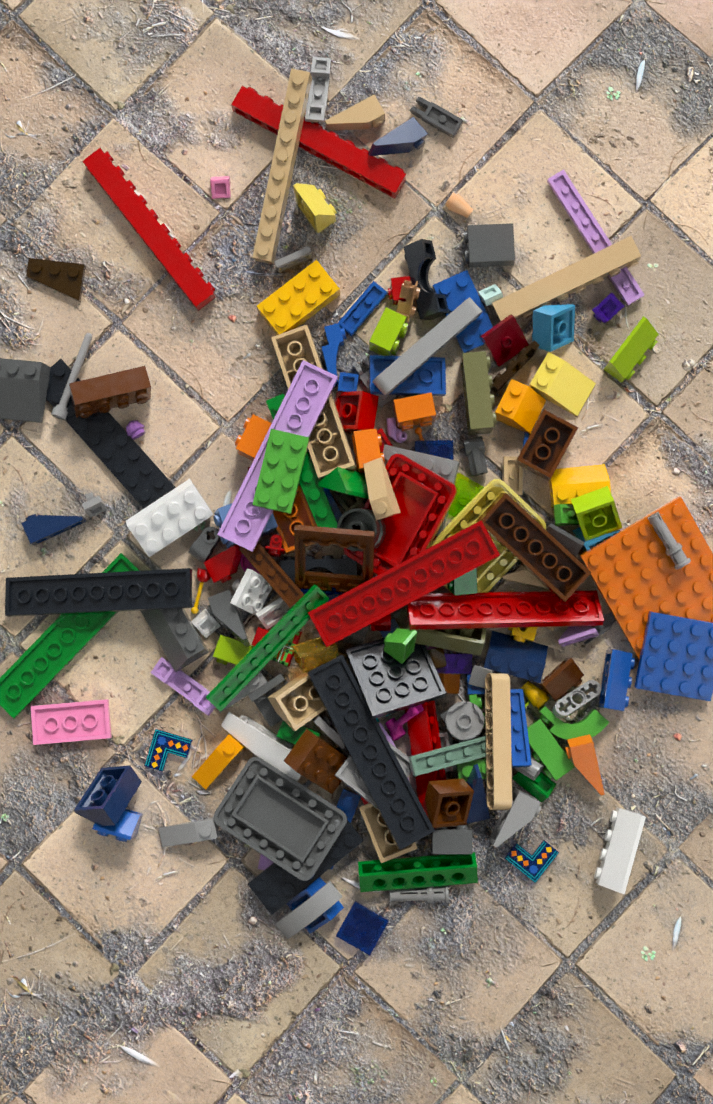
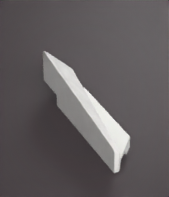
M228 712L221 725L226 731L257 757L268 762L295 781L299 780L301 775L284 762V759L294 747L293 744L277 737L275 733L247 716L241 715L238 718L231 712Z

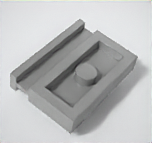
M319 716L314 723L343 749L345 746L338 732L332 727V721L327 716L324 718Z

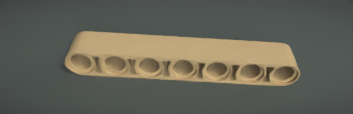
M488 673L485 677L487 806L489 810H510L512 807L510 677L504 673Z

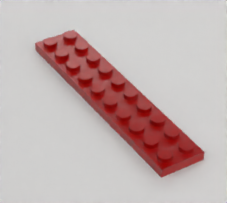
M482 520L311 610L308 614L324 644L328 647L500 556V553Z
M597 590L575 591L566 602L557 598L551 591L483 592L464 595L430 593L406 605L410 630L603 626L604 623Z

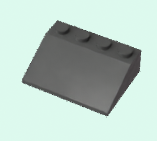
M0 358V419L43 422L51 367L43 362Z

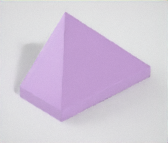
M569 626L558 641L564 647L599 636L596 628L591 626Z

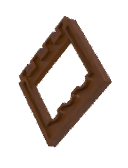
M295 525V584H299V589L309 590L315 584L322 591L332 592L334 587L336 592L345 593L370 580L374 574L375 531ZM310 543H318L320 546L335 544L340 548L357 546L359 549H364L363 576L306 571V545Z

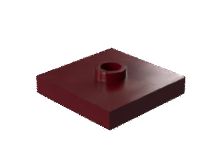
M512 314L480 336L498 367L518 354L525 346H529Z

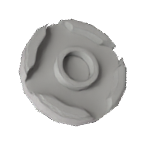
M461 701L449 708L445 724L453 737L459 740H470L481 733L484 726V716L477 705Z

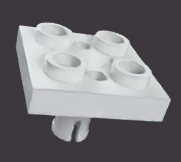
M247 568L242 580L236 579L232 584V589L236 592L230 603L257 616L256 613L263 608L272 587L262 575Z

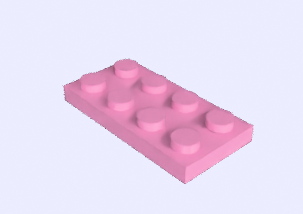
M109 699L31 706L33 745L112 738Z

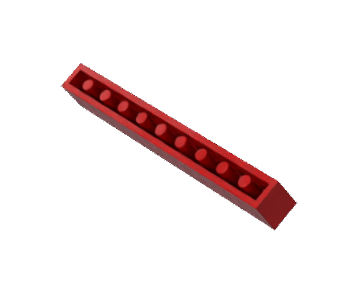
M242 86L231 104L233 112L278 135L284 105L274 103L273 99L268 96L263 97L251 87L246 88ZM304 117L299 148L394 199L397 197L406 181V173H404L403 169L398 166L393 167L381 157L370 156L368 150L357 148L352 141H344L335 132L324 130L316 122H307Z
M101 148L97 149L82 161L85 167L197 311L201 310L216 298L214 294L215 288L209 281L206 283L203 280L204 274L198 267L194 268L191 262L193 260L187 252L182 253L179 249L182 246L176 238L171 239L168 235L170 231L164 223L160 225L157 221L158 215L153 209L149 210L146 207L148 203L141 194L138 196L135 193L136 187L130 180L126 181L124 179L125 173L119 165L117 167L114 166L112 163L114 159L109 152L106 151L104 153Z

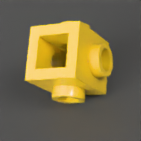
M510 627L508 630L511 631L510 635L514 636L513 640L524 643L525 640L534 641L538 627H525L524 632L520 630V627Z

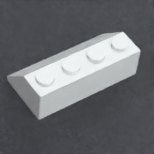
M616 807V811H612L610 822H612L611 829H607L605 834V841L607 843L605 849L602 848L599 859L602 861L600 868L597 867L594 874V879H596L598 885L625 894L644 826L645 816Z

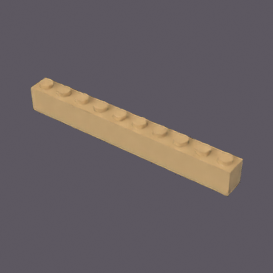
M291 68L252 257L258 262L274 265L312 83V76L307 71Z

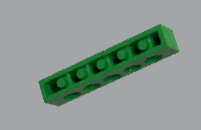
M472 852L473 854L397 858L383 863L380 860L358 862L360 892L478 883L475 852Z

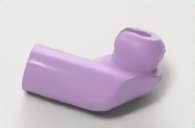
M387 418L388 436L398 443H403L407 439L406 432H402L396 427V418Z

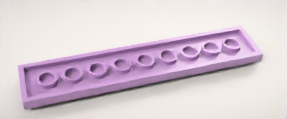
M304 360L302 361L217 534L218 536L251 552L254 551L274 511L252 505L270 431L275 429L310 437L338 380V376Z

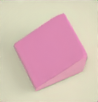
M230 176L211 177L212 199L231 198Z

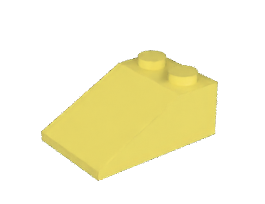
M296 183L293 185L296 204L317 234L336 221L335 214L337 212L331 204L328 205L324 200L326 197L321 189L317 190L314 185Z
M548 352L529 387L546 400L578 416L596 383L565 360Z

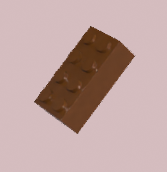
M145 366L69 383L70 396L76 417L86 418L91 416L92 413H107L113 408L124 409L129 407L130 404H144L151 400V384Z

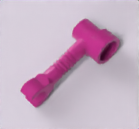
M422 705L411 707L399 719L392 718L385 723L393 741L400 739L406 734L402 725L424 710Z

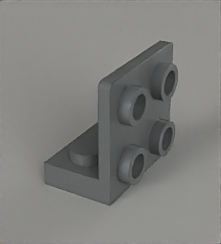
M279 674L248 695L271 727L283 719L276 713L267 697L288 683L283 674Z

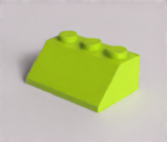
M642 317L603 369L621 383L625 378L629 380L635 373L633 370L636 364L640 366L647 357L644 355L646 350H652L658 342L655 339L659 334L646 317Z

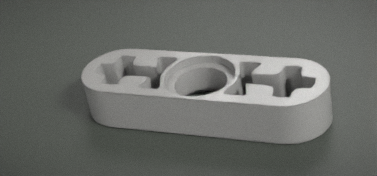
M589 680L555 703L552 709L553 714L559 719L567 718L597 698L601 693L600 684L597 681ZM589 688H590V689H591V688H594V689H595L594 692L592 691V692L588 693L587 695L585 694V692H586ZM578 695L582 700L581 704H576L572 700V696ZM568 703L569 707L565 711L559 710L560 707L562 708Z

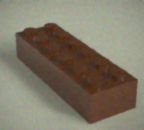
M501 493L475 521L482 520L489 535L557 598L564 602L592 573L507 493Z

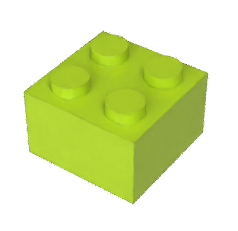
M386 307L369 341V350L382 356H395L400 347L399 339H404L408 330L407 317Z
M608 486L571 499L585 541L622 529L617 508Z

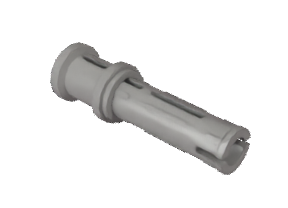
M656 512L649 516L647 519L665 545L667 556H670L675 564L674 568L678 570L689 564L691 559L686 557L682 550L683 546L676 542L660 513Z
M448 885L445 887H427L426 889L390 890V902L427 900L429 903H433V901L449 903Z

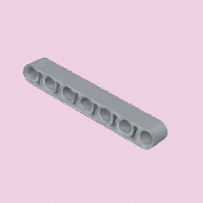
M469 297L373 380V383L387 396L477 319L483 311Z

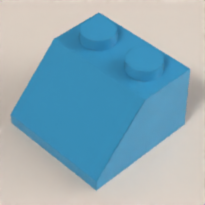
M545 305L533 310L532 342L535 340L540 345L539 349L551 352L574 341L575 305Z

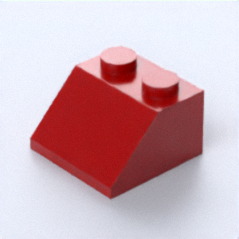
M364 391L336 392L335 405L344 432L353 433L354 431L374 429L379 396Z

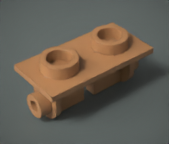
M405 280L401 285L399 297L406 299V302L399 300L396 312L406 316L408 323L410 317L415 315L416 306H413L414 299H418L420 288L417 287L418 281H416L415 285H411V281Z

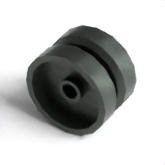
M351 509L340 517L337 528L375 531L374 549L383 543L386 535L384 520H376L373 511L370 509ZM350 546L349 548H346V549H349V550H351V551H363V550H364V549H359L357 546Z

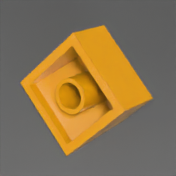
M511 379L495 411L496 419L530 434L546 400L531 387Z

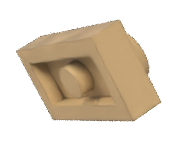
M504 456L502 460V481L518 496L523 495V467L515 463L517 457Z

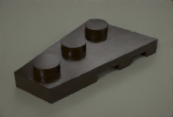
M29 258L26 277L81 303L86 266L85 264Z
M534 340L528 347L525 346L519 352V357L515 361L511 360L506 365V371L502 375L499 373L494 377L491 389L497 393L536 354L540 345Z

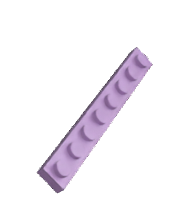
M564 169L550 177L547 183L592 253L594 254L611 246L612 244ZM627 267L621 269V273L611 277L608 275L627 307L644 297V293Z

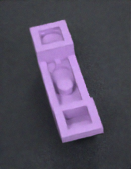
M163 657L160 658L151 674L184 696L206 715L210 716L215 709V706L206 698L210 691L182 670L175 672L169 661Z

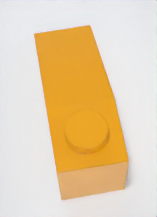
M228 734L193 774L192 778L206 790L245 746L234 736Z

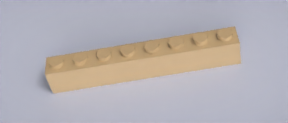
M629 236L493 302L492 307L499 322L510 314L515 317L516 321L521 317L526 319L533 315V310L545 305H552L551 303L556 300L559 302L564 301L573 292L578 294L592 283L593 285L604 281L603 278L608 275L613 277L621 273V269L625 267L629 269L639 264L638 261L641 258V254L632 236Z

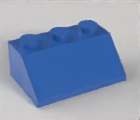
M615 649L606 650L598 707L624 711L628 707L629 696L626 695L627 688L630 689L632 684V677H629L630 669L634 668L635 658H632L633 653Z

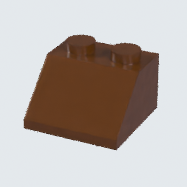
M566 658L538 685L553 701H557L568 694L567 691L571 687L576 688L583 682L581 678L584 674L572 658Z
M463 778L428 782L425 802L428 818L433 828L466 825L474 790Z

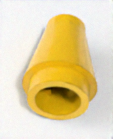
M527 681L521 687L533 707L536 706L540 709L550 699L546 692L530 681Z

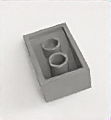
M514 787L512 790V807L510 810L502 811L489 837L492 845L498 847L532 821L534 816L537 817L541 810V806H539L541 802Z

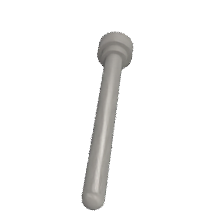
M87 333L83 339L60 403L53 407L51 415L58 419L66 420L68 414L66 406L70 398L69 383L76 382L92 340V334Z

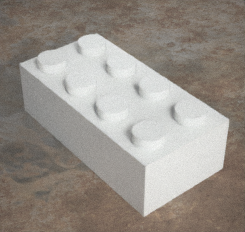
M188 479L126 520V524L148 557H150L213 516V513L193 482Z

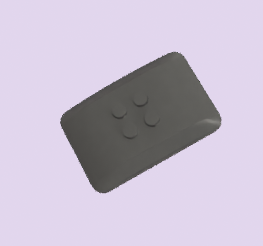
M253 757L248 760L216 809L214 821L218 826L298 879L308 881L315 875L346 826L347 816L342 810L259 757Z

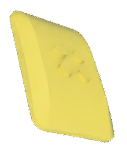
M494 479L460 511L436 537L430 547L475 524V521L501 493H507L545 530L546 523L504 481ZM492 536L491 538L500 556L477 567V593L489 592L517 562Z

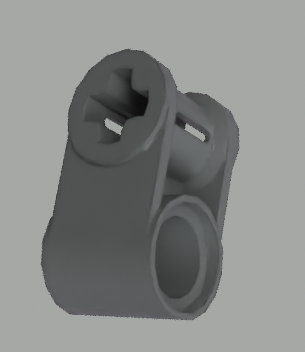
M215 527L205 528L198 539L192 544L188 553L202 563L207 561L221 540L220 536L217 535L219 529ZM215 531L214 535L216 538L209 540L210 536L208 533Z

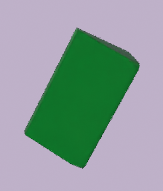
M519 771L512 777L516 783L540 802H544L557 785L542 772L534 781Z

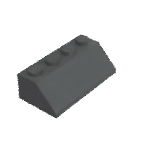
M184 608L140 610L175 672L209 653Z

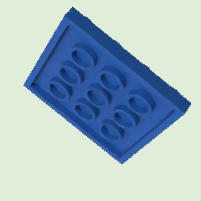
M649 611L634 687L636 689L711 701L713 693V623Z

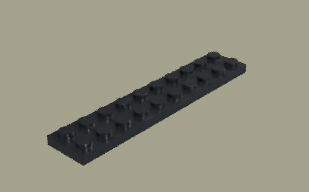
M59 359L50 369L46 399L53 407L60 403L72 371L62 359ZM70 396L66 406L68 414L65 421L143 509L176 488L140 446L132 440L131 436L127 435V432L109 412L92 413L91 416L86 418L76 417Z
M190 568L6 578L5 616L7 617L192 608V569Z
M343 655L307 672L398 849L401 850L433 833L435 830L376 719L372 720L361 689Z

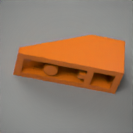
M590 734L567 739L568 747H565L567 758L572 759L574 766L600 795H605L594 743Z

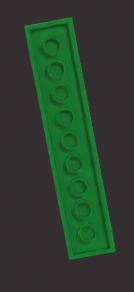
M120 553L102 573L140 570L126 556ZM118 612L61 614L0 677V706L13 719H16Z

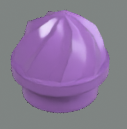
M138 420L130 421L126 427L127 435L131 436L132 440H135L146 433L144 430L145 426Z

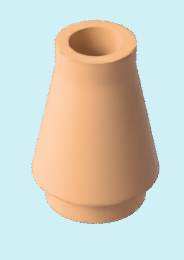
M454 192L445 203L448 210L466 218L473 211V208L459 194L456 195Z

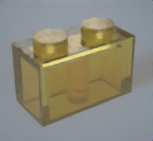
M321 636L292 646L295 662L303 674L339 657L337 645L334 643L326 647Z

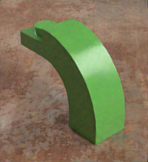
M542 706L538 710L541 714L539 718L547 725L549 723L552 724L548 728L550 733L566 740L588 734L592 738L609 724V721L595 709H591L581 721L572 724L561 721L546 706Z

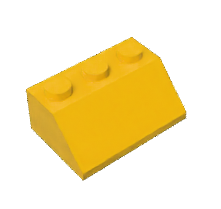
M605 464L556 469L549 480L551 508H554V505L557 504L572 505L571 499L608 486L611 492L610 479Z

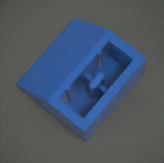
M125 809L115 825L99 826L94 823L92 829L97 830L99 835L108 837L110 834L116 836V840L127 842V840L137 836L143 813Z

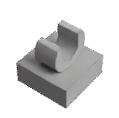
M92 492L85 495L87 502L82 503V506L90 518L108 510L100 496L95 497Z

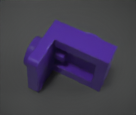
M610 293L598 306L592 309L594 312L593 316L600 323H607L625 306L613 293Z

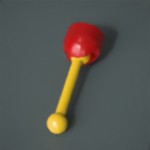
M197 569L196 575L200 584L194 607L191 608L192 614L198 613L197 607L203 584L211 579L206 569Z

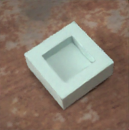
M496 284L478 291L481 300L486 306L492 305L493 302L503 298V294Z

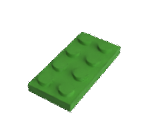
M271 429L253 506L287 514L292 513L309 437Z

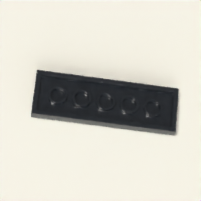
M347 819L346 826L310 880H300L276 863H272L251 880L248 886L269 913L273 915L364 840Z

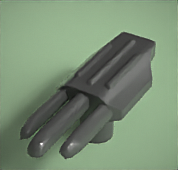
M611 612L603 614V626H591L596 628L599 636L612 628L616 621ZM596 637L586 640L584 644L591 642Z

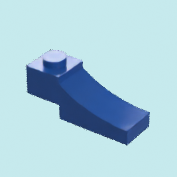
M339 323L324 327L328 345L322 346L327 371L336 376L338 352L340 346L344 345V339H347L345 330L340 328Z

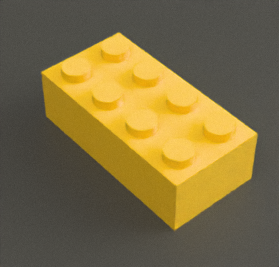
M315 260L259 303L257 309L276 335L298 328L340 295V288L320 263Z

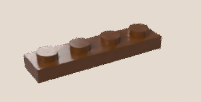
M259 542L253 552L243 547L239 549L290 608L304 596V593Z

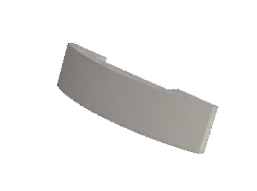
M312 58V83L305 115V121L324 123L329 91L331 58Z
M329 881L296 909L276 922V926L289 939L313 922L343 896Z

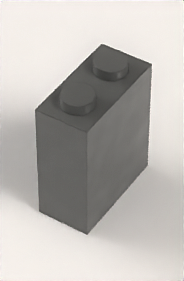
M513 223L468 225L467 232L463 234L464 243H467L468 250L464 251L465 262H468V268L514 266Z

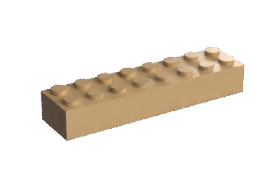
M307 325L271 337L288 389L303 360L323 369ZM331 393L309 437L308 449L320 481L337 467L357 471Z

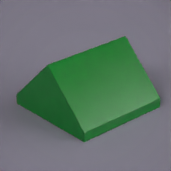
M337 467L318 483V486L369 499L367 483L363 473Z

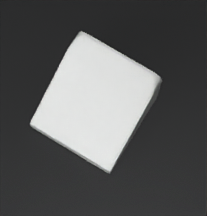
M204 609L191 621L205 638L220 627V624L213 616H210L207 609Z

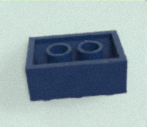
M492 631L482 667L535 683H541L548 646L525 640L524 643L513 640L514 636Z
M130 765L101 768L75 807L74 812L99 826L115 825L142 781Z

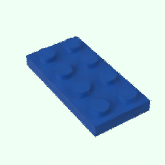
M463 271L432 286L434 292L446 297L449 313L445 315L446 317L469 297L483 311L477 319L456 336L462 353H468L484 346L485 344L480 336L490 330L493 325L468 271Z
M370 355V394L384 395L373 383V380L400 356ZM431 357L388 395H421L432 392V396H445V357Z

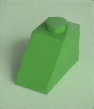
M397 628L393 633H389L385 637L384 651L403 664L414 651L417 631Z

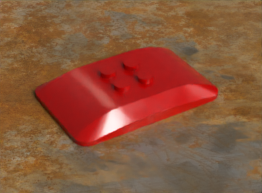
M399 453L390 457L385 468L401 513L383 519L386 525V535L383 543L374 549V573L377 575L430 547L457 493L456 487L452 482ZM369 499L363 509L372 510ZM343 548L344 553L349 558L363 565V551H351Z

